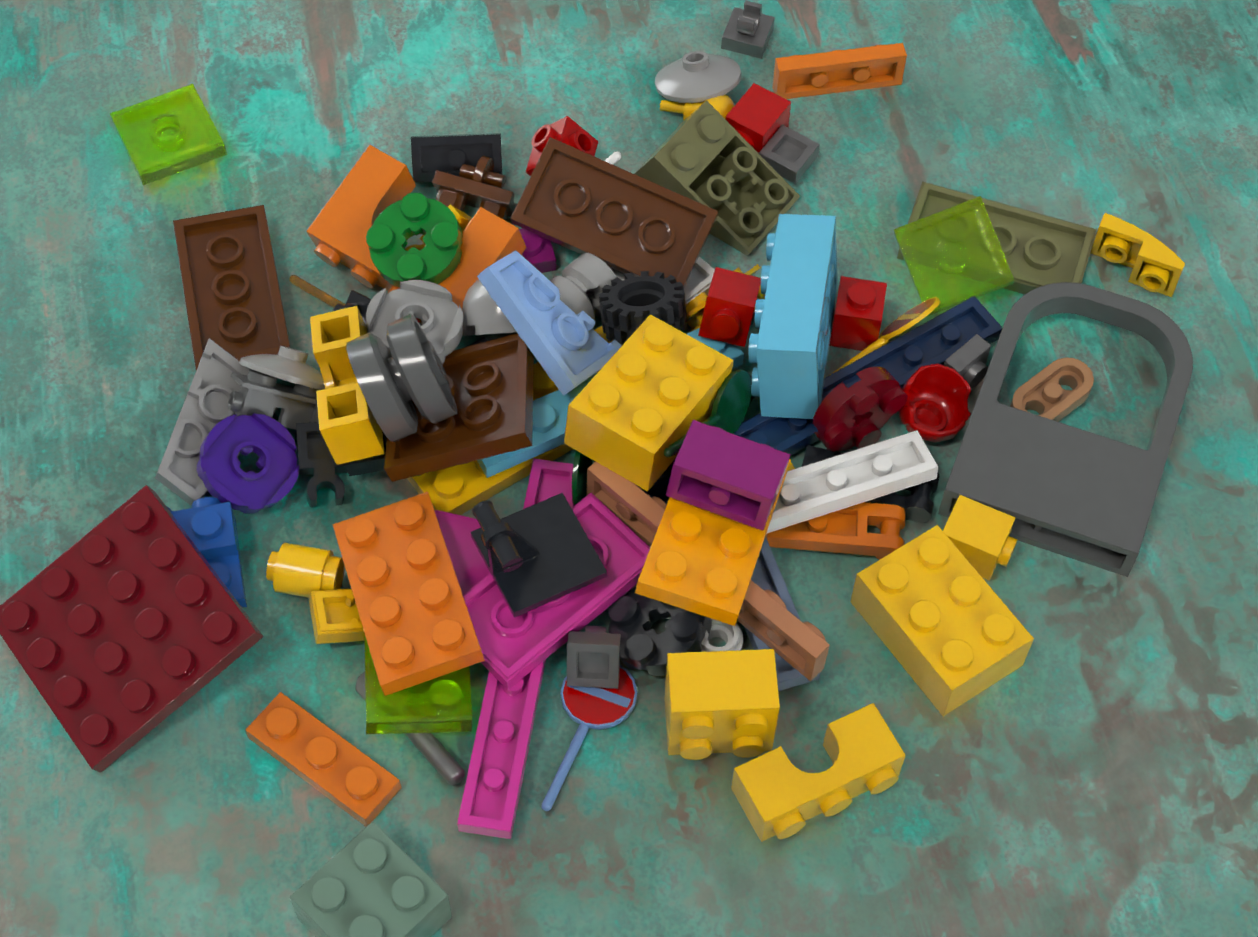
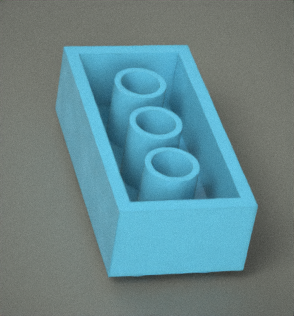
M779 214L776 233H768L766 258L767 261H771L770 266L763 265L761 270V294H765V299H757L755 305V328H759V334L751 333L749 339V363H757V367H754L752 371L751 394L752 396L760 397L761 416L813 419L822 401L838 287L836 216Z

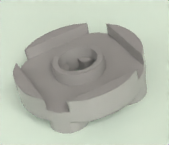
M423 280L400 282V289L392 290L387 294L386 288L379 291L371 299L367 307V333L370 332L380 338L391 354L386 338L387 325L406 315L412 314L415 318L422 319L421 328L432 343L443 364L445 356L455 350L463 334V312L460 305L458 308L452 301V294L446 288L436 283Z

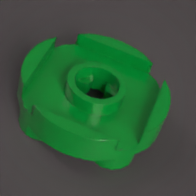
M409 193L402 200L388 206L379 214L366 234L370 257L378 272L386 281L399 288L400 282L408 280L441 283L454 272L462 256L460 249L463 238L462 229L455 215L440 201L426 198L421 193ZM419 234L424 235L422 238L425 243L423 249L418 250L412 247L408 251L405 250L408 244L407 240L410 237Z

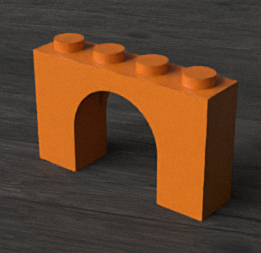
M369 145L306 231L316 246L314 253L320 259L333 267H337L341 263L351 269V275L363 285L373 288L377 284L382 288H386L388 293L400 288L386 281L378 272L370 257L366 234L384 209L402 200L404 196L411 193L416 187L407 166ZM482 207L478 209L462 232L463 238L460 248L462 256L460 263L448 278L438 284L452 294V301L458 308L460 305L461 309L463 308V301L468 289L479 280L477 275L516 250L522 255L527 248L518 227Z

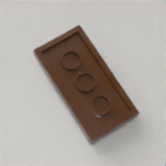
M550 137L511 216V223L579 254L591 253L604 261L609 267L624 274L633 273L634 277L641 276L640 271H649V276H654L656 272L664 273L665 278L672 275L676 278L677 282L681 281L684 289L718 217V211Z
M264 205L173 220L196 370L209 338L238 361H240L241 357L250 355H278L280 345L290 347Z

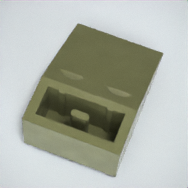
M707 100L688 116L634 173L637 176L717 210L718 217L710 234L745 255H749L777 224L779 214H785L800 197Z

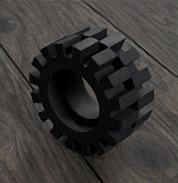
M640 271L641 276L634 277L633 273L624 274L625 280L623 281L618 277L611 280V286L605 285L602 288V293L599 294L603 333H606V338L609 341L616 340L623 345L650 314L680 331H685L687 327L685 291L681 281L677 282L676 278L672 275L665 278L662 272H656L654 276H649V271Z

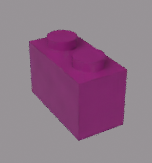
M693 420L673 464L666 496L763 531L780 490L790 454L774 449L769 445L760 444L726 432L719 427L709 426Z

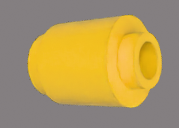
M283 543L279 552L272 551L269 556L266 578L268 581H273V588L277 593L309 598L311 591L341 589L345 565L343 558L334 556L331 550Z

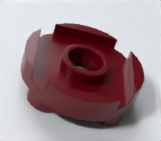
M878 366L863 369L856 373L861 379L860 381L854 383L849 388L841 382L821 402L814 414L812 424L818 429V432H814V434L829 451H845L854 446L860 449L876 444L882 434L880 429L893 414L902 409L906 404L907 394L901 389L899 382L887 369Z

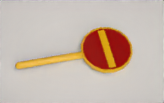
M938 297L930 298L902 314L880 333L878 340L831 374L886 345L889 339L917 324L939 306L940 299Z

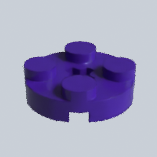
M253 413L252 416H237L236 414L221 420L205 437L200 448L196 470L204 486L213 497L218 498L221 503L230 502L233 510H240L245 514H254L262 509L274 506L293 488L299 475V465L297 466L295 454L297 447L289 431L275 419ZM240 452L244 456L249 455L251 452L257 454L259 458L256 461V465L261 469L260 472L255 473L251 470L247 473L239 467L241 462L237 458L238 453Z

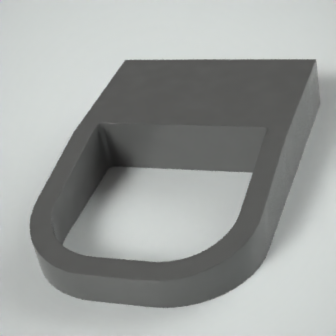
M1072 282L1047 284L1023 295L1012 306L1006 317L949 476L938 514L949 517L959 495H962L1015 517L1009 536L1018 539V541L1128 577L1141 548L1192 375V352L1182 330L1165 313L1147 303L1086 284ZM1052 314H1077L1135 332L1148 340L1157 349L1165 364L1167 384L1147 450L1013 408L997 401L1018 340L1032 323Z

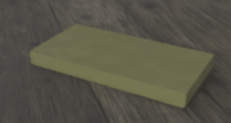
M922 181L899 247L897 259L1026 294L1033 289L1047 284L1061 282L1082 283L1097 229Z

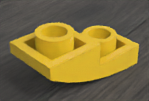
M1104 213L1090 254L1102 257L1112 263H1119L1133 268L1128 280L1129 283L1141 286L1150 292H1158L1172 297L1185 263L1170 248L1151 234L1118 217Z

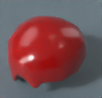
M938 363L921 366L906 381L902 388L907 394L908 399L903 408L898 411L901 423L905 425L908 432L918 430L923 440L936 443L953 439L966 425L965 422L971 415V412L968 411V397L971 388L968 382L953 368Z

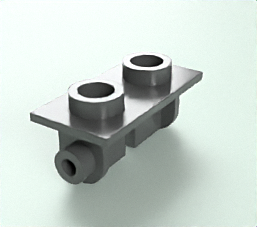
M249 369L247 376L232 372L231 377L241 388L239 392H231L228 400V410L235 411L237 416H252L253 413L272 418L275 407H279L282 409L278 422L286 428L296 430V423L319 422L316 391H319V389L295 383L294 387L276 383L277 378Z

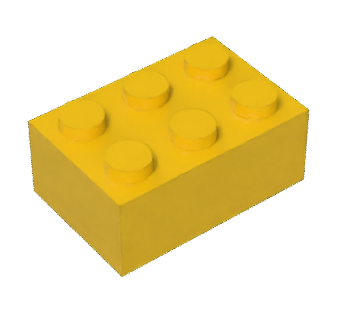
M650 314L568 405L564 444L642 489L649 491L678 455L676 453L672 457L667 458L664 456V450L688 432L693 420L702 423L711 416L718 390L725 378L731 373L734 360Z
M938 525L856 574L850 602L943 717L1023 666L1034 638Z

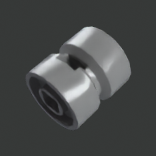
M583 253L565 267L562 271V276H555L550 281L559 288L560 300L576 314L583 310L595 321V316H601L599 294L602 293V288L605 285L611 286V280L617 277L600 258L591 253Z

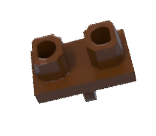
M482 156L476 167L462 164L460 177L436 170L432 181L438 192L436 200L447 207L451 204L462 212L466 205L475 208L482 207L507 221V218L512 216L517 206V203H514V192L502 189L506 182V176L493 172L494 161L490 157Z

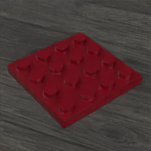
M147 485L0 605L1 637L91 769L100 773L264 637L157 493Z

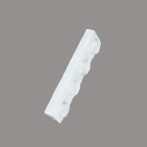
M917 430L787 471L767 533L937 479L938 465Z

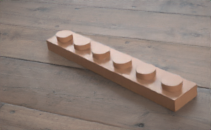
M594 462L587 469V495L592 493L642 541L651 547L667 504L658 497L651 498L634 483ZM751 580L737 620L767 646L774 649L779 656L809 681H812L825 667L830 644L826 642L824 635L816 626L809 622L800 621L789 612L782 599L771 590L761 589Z

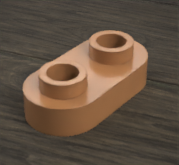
M1067 357L1057 359L1015 391L1010 407L1028 412L1027 410H1034L1039 413L1038 416L1059 422L1087 400L1094 383L1093 373L1084 362L1078 359ZM1061 385H1067L1073 390H1065Z

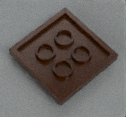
M518 333L457 349L445 356V361L442 365L448 378V384L452 391L458 414L433 424L422 416L412 400L418 417L417 432L396 442H390L387 438L384 470L392 482L532 446L534 355L519 337Z

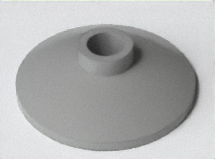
M693 51L662 68L656 75L655 86L659 95L670 101L680 103L704 102L707 99L723 96L732 91L741 80V69L738 63L731 58L707 54L703 51Z
M280 345L278 355L259 354L241 357L240 365L257 372L319 390L325 389L322 374L306 363L308 357L306 352Z

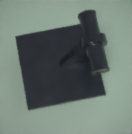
M563 493L502 519L499 518L490 500L482 501L472 509L473 515L476 517L481 528L471 531V538L514 618L607 577V570Z

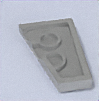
M210 338L206 344L155 477L156 480L189 505H192L195 500L203 498L208 493L196 470L200 448L205 437L221 420L228 416L236 415L235 411L228 410V400L231 392H239L241 386L231 377L232 372L246 376L249 372V368L240 365V361ZM275 407L274 413L278 410L279 407Z

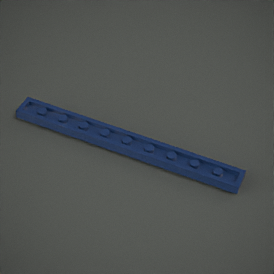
M973 296L827 376L824 379L822 401L841 382L849 388L854 383L860 381L861 379L856 373L869 367L878 366L887 369L899 382L902 389L906 381L921 366L936 363L944 365L947 358L976 334L989 344L997 341L1000 337L1002 326L979 300ZM761 413L742 423L734 433L751 441L769 445L774 449L790 454V456L819 440L814 432H818V429L812 424L813 419L761 416ZM661 475L649 491L641 487L639 488L651 498L658 497L667 504L670 498L666 496L670 476Z

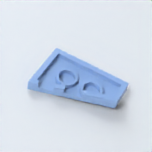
M516 250L488 266L477 275V278L488 291L490 297L496 302L517 331L519 337L528 346L563 396L600 371L622 346L616 340L608 343L592 328L596 322L583 310L576 314L560 300L559 288Z

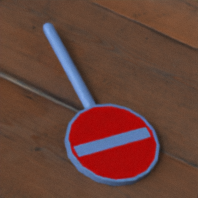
M621 665L618 689L567 686V676L564 678L560 692L563 709L571 720L580 725L543 800L541 807L544 811H550L588 729L600 730L615 727L625 721L634 710L638 695L635 679Z

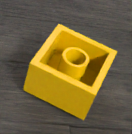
M774 649L667 653L664 700L668 755H680L684 759L699 760L709 757L712 753H733L737 757L750 758L759 756L764 751H771L780 710Z

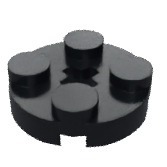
M634 587L609 607L608 613L611 618L608 628L609 633L621 634L620 660L626 667L634 671L635 668L647 670L652 676L666 675L667 653L701 652L703 650L700 643L705 637L706 630L710 635L712 619L636 594V587ZM670 619L665 622L666 630L657 634L654 629L650 630L656 621Z

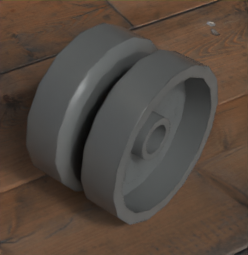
M406 315L387 325L386 338L391 354L382 340L370 332L347 342L346 349L357 382L377 423L390 442H396L417 432L418 417L412 400L422 416L433 424L458 414L441 360L414 315Z

